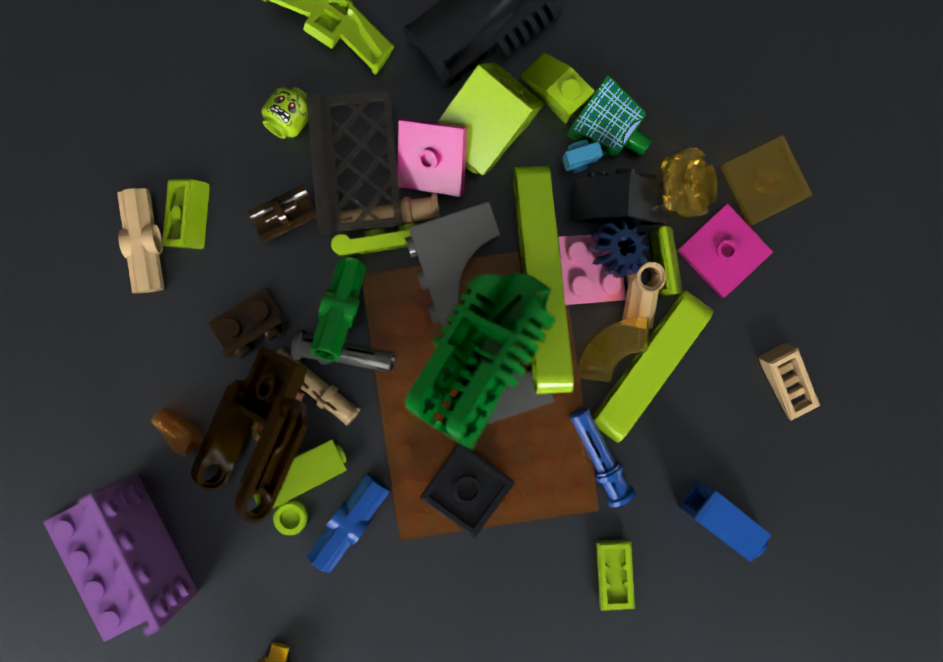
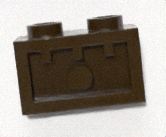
M264 288L208 324L224 348L222 351L224 357L236 356L238 360L255 350L253 344L264 338L268 342L284 332L282 326L289 323L270 290Z

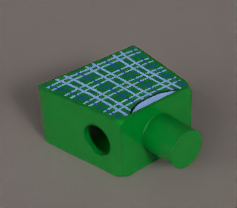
M608 75L567 133L569 138L577 142L588 140L589 144L599 141L602 153L614 159L624 146L641 157L653 141L637 129L647 115L645 111Z

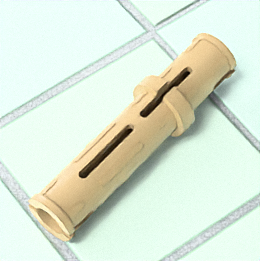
M281 347L276 351L294 361L303 364L299 360L293 359L291 354L287 350H285L284 347ZM308 368L301 389L317 401L316 405L321 409L326 408L348 426L361 409L338 392V387L334 384L330 386Z

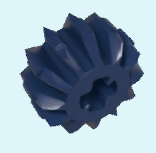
M621 218L613 220V222L608 221L599 226L600 231L594 232L591 236L596 245L590 246L588 249L597 255L592 264H602L601 274H613L615 278H622L627 274H635L639 271L638 265H642L647 261L642 252L650 248L646 244H642V239L646 233H636L637 223H626L625 219Z

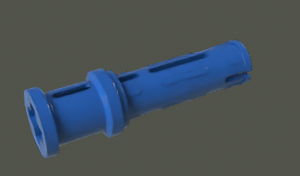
M589 407L575 410L569 415V418L573 422L596 468L594 477L598 483H602L608 495L606 500L610 507H619L627 504L636 496V491L632 486L628 485L622 473L624 471L623 465L618 460L613 459L590 413Z

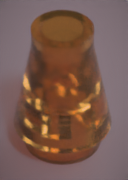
M166 408L158 411L151 420V423L158 429L175 454L189 455L198 447L203 439L197 426L176 416Z

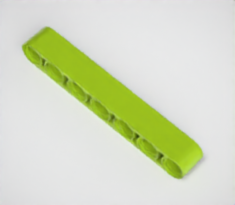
M549 166L514 167L513 188L522 274L535 277L551 289L546 308L547 312L556 319L550 331L541 329L546 334V338L543 342L534 340L540 348L536 354L530 353L532 357L531 369L535 394L572 392L573 369Z

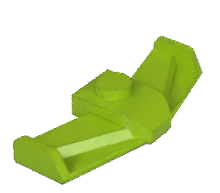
M268 0L309 17L304 24L303 30L332 49L341 38L372 69L375 75L381 70L395 47L354 6L351 0Z

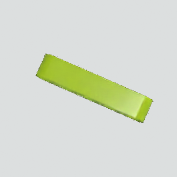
M687 290L677 298L592 416L601 432L616 443L625 438L709 322L714 313L712 308Z

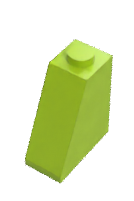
M329 440L296 455L273 508L347 471L344 465L346 457L342 448L338 444L335 445L333 440ZM260 494L253 496L257 506L260 502Z

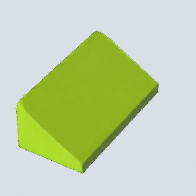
M168 179L162 246L204 249L210 191L208 183L194 179Z
M667 226L654 229L649 233L653 262L660 264L666 272V281L659 290V295L662 297L683 293L673 229Z

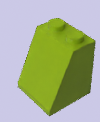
M494 61L480 64L476 67L438 120V123L468 126L466 168L475 174L480 173L484 175L496 165L546 103Z

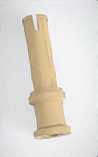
M432 193L431 197L411 199L407 196L401 199L400 203L343 211L338 210V219L341 218V221H338L341 232L402 222L410 224L441 217L438 193Z

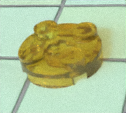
M687 148L676 151L670 157L663 159L661 169L665 190L664 204L669 211H676L679 215L687 218L702 216L710 211L707 208L709 203H713L716 200L718 183L713 165H706L705 161L701 158L706 156L703 151L697 148Z

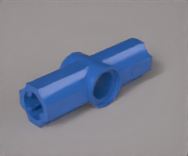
M369 473L361 480L348 501H344L327 523L326 526L328 528L306 557L311 561V564L327 573H330L336 567L351 544L354 545L371 522L370 518L391 491L385 483Z

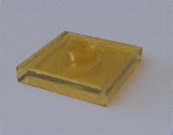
M783 135L720 166L749 226L813 195Z

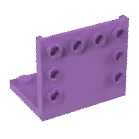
M138 474L78 500L79 504L43 522L104 642L145 621L149 624L143 629L146 636L160 630L198 593Z

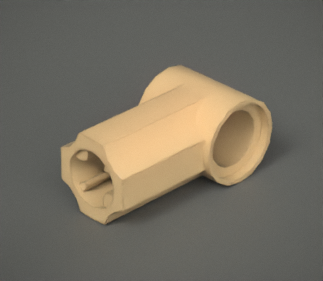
M646 261L644 264L638 265L639 271L635 274L625 275L628 289L622 324L652 329L658 293L665 284L666 272L660 264ZM647 268L650 272V278L646 284H643L641 274Z

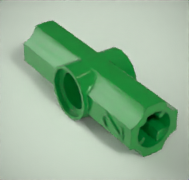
M351 257L339 258L330 288L324 292L318 313L319 322L310 347V353L318 359L329 362L339 361L340 355H342L348 329L353 327L360 301L358 297L367 270V266L358 259Z

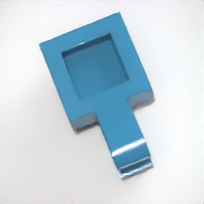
M582 140L569 145V149L563 155L562 161L565 170H572L573 174L587 170L588 164L599 161L603 156L599 141L589 144L588 140Z

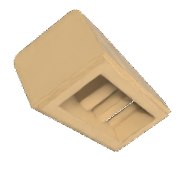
M784 343L758 357L763 371L789 420H793L820 406L797 347ZM791 370L793 371V374H790L784 378L781 377V375ZM799 383V386L789 391L786 390V388ZM802 394L805 395L806 398L792 404V399Z

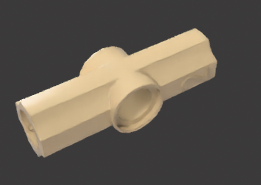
M132 188L117 192L123 228L119 230V246L128 262L132 293H149L164 290L159 256L163 251L162 235L159 227L154 222L150 190L146 188Z

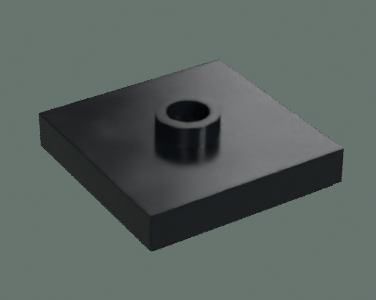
M458 443L419 498L476 538L513 487L515 480L474 450H470Z

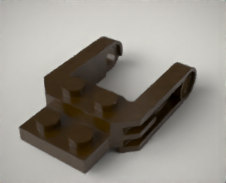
M261 346L248 377L243 381L236 379L226 387L191 468L193 481L204 490L216 491L222 488L231 475L253 421L262 425L264 428L240 481L242 484L234 502L236 513L249 523L261 522L271 513L308 427L306 404L295 398L304 383L309 367ZM217 464L218 470L216 475L210 480H204V472L207 467ZM260 494L258 506L251 511H247L246 505L248 500L252 496Z

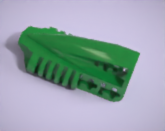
M515 272L507 276L482 274L472 278L466 287L470 295L462 293L459 300L463 303V306L455 304L452 311L456 314V317L448 315L445 321L450 327L442 325L439 333L443 338L435 336L432 344L436 346V349L406 396L405 406L409 412L470 450H473L476 446L475 442L491 419L506 386L508 385L512 388L517 386L518 380L513 377V374L522 377L526 370L520 363L525 365L531 363L532 357L527 354V351L536 354L540 348L534 340L538 342L545 340L546 334L541 329L550 331L556 321L547 312L546 308L551 289L533 276ZM453 388L456 390L454 396L449 394ZM444 400L450 403L448 409L441 406ZM436 411L444 416L441 422L433 418Z

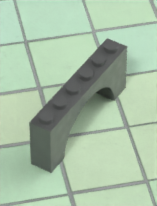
M489 202L409 228L411 236L405 238L411 258L416 256L419 258L422 269L416 271L422 291L427 289L430 291L433 302L427 304L433 324L440 322L441 327L442 325L450 327L445 320L448 315L456 317L452 309L455 304H458L459 284L466 264L479 248L500 236ZM525 369L526 371L522 377L513 374V377L518 380V384L515 388L506 386L488 424L555 402L553 394H535L532 369Z

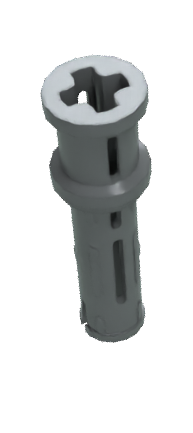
M305 330L296 331L292 340L291 356L293 359L301 360L304 357L319 360V363L323 365L337 362L392 373L395 369L397 355L394 351L345 343L339 361L329 362L318 359L310 353L314 336L308 335Z

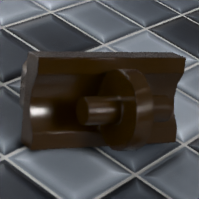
M303 184L248 211L264 243L319 217Z

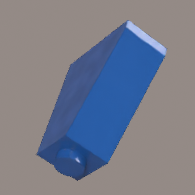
M698 480L679 504L682 510L750 562L755 557L761 556L766 550L771 534L724 496Z

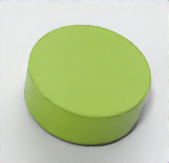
M288 500L281 504L275 510L273 516L276 529L285 535L300 533L309 520L306 506L297 500Z

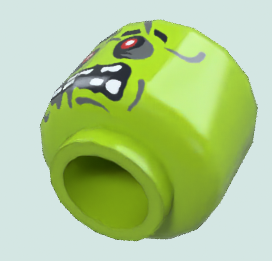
M286 87L277 88L262 107L263 125L271 133L282 139H285L286 136H298L313 114L308 104L309 97L297 87L292 89Z

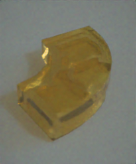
M641 316L623 319L602 330L585 348L579 361L576 378L610 382L615 367L622 358L631 353L647 351L650 317Z

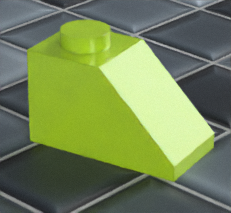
M543 53L520 75V78L565 124L590 101L595 92L571 66L546 53Z

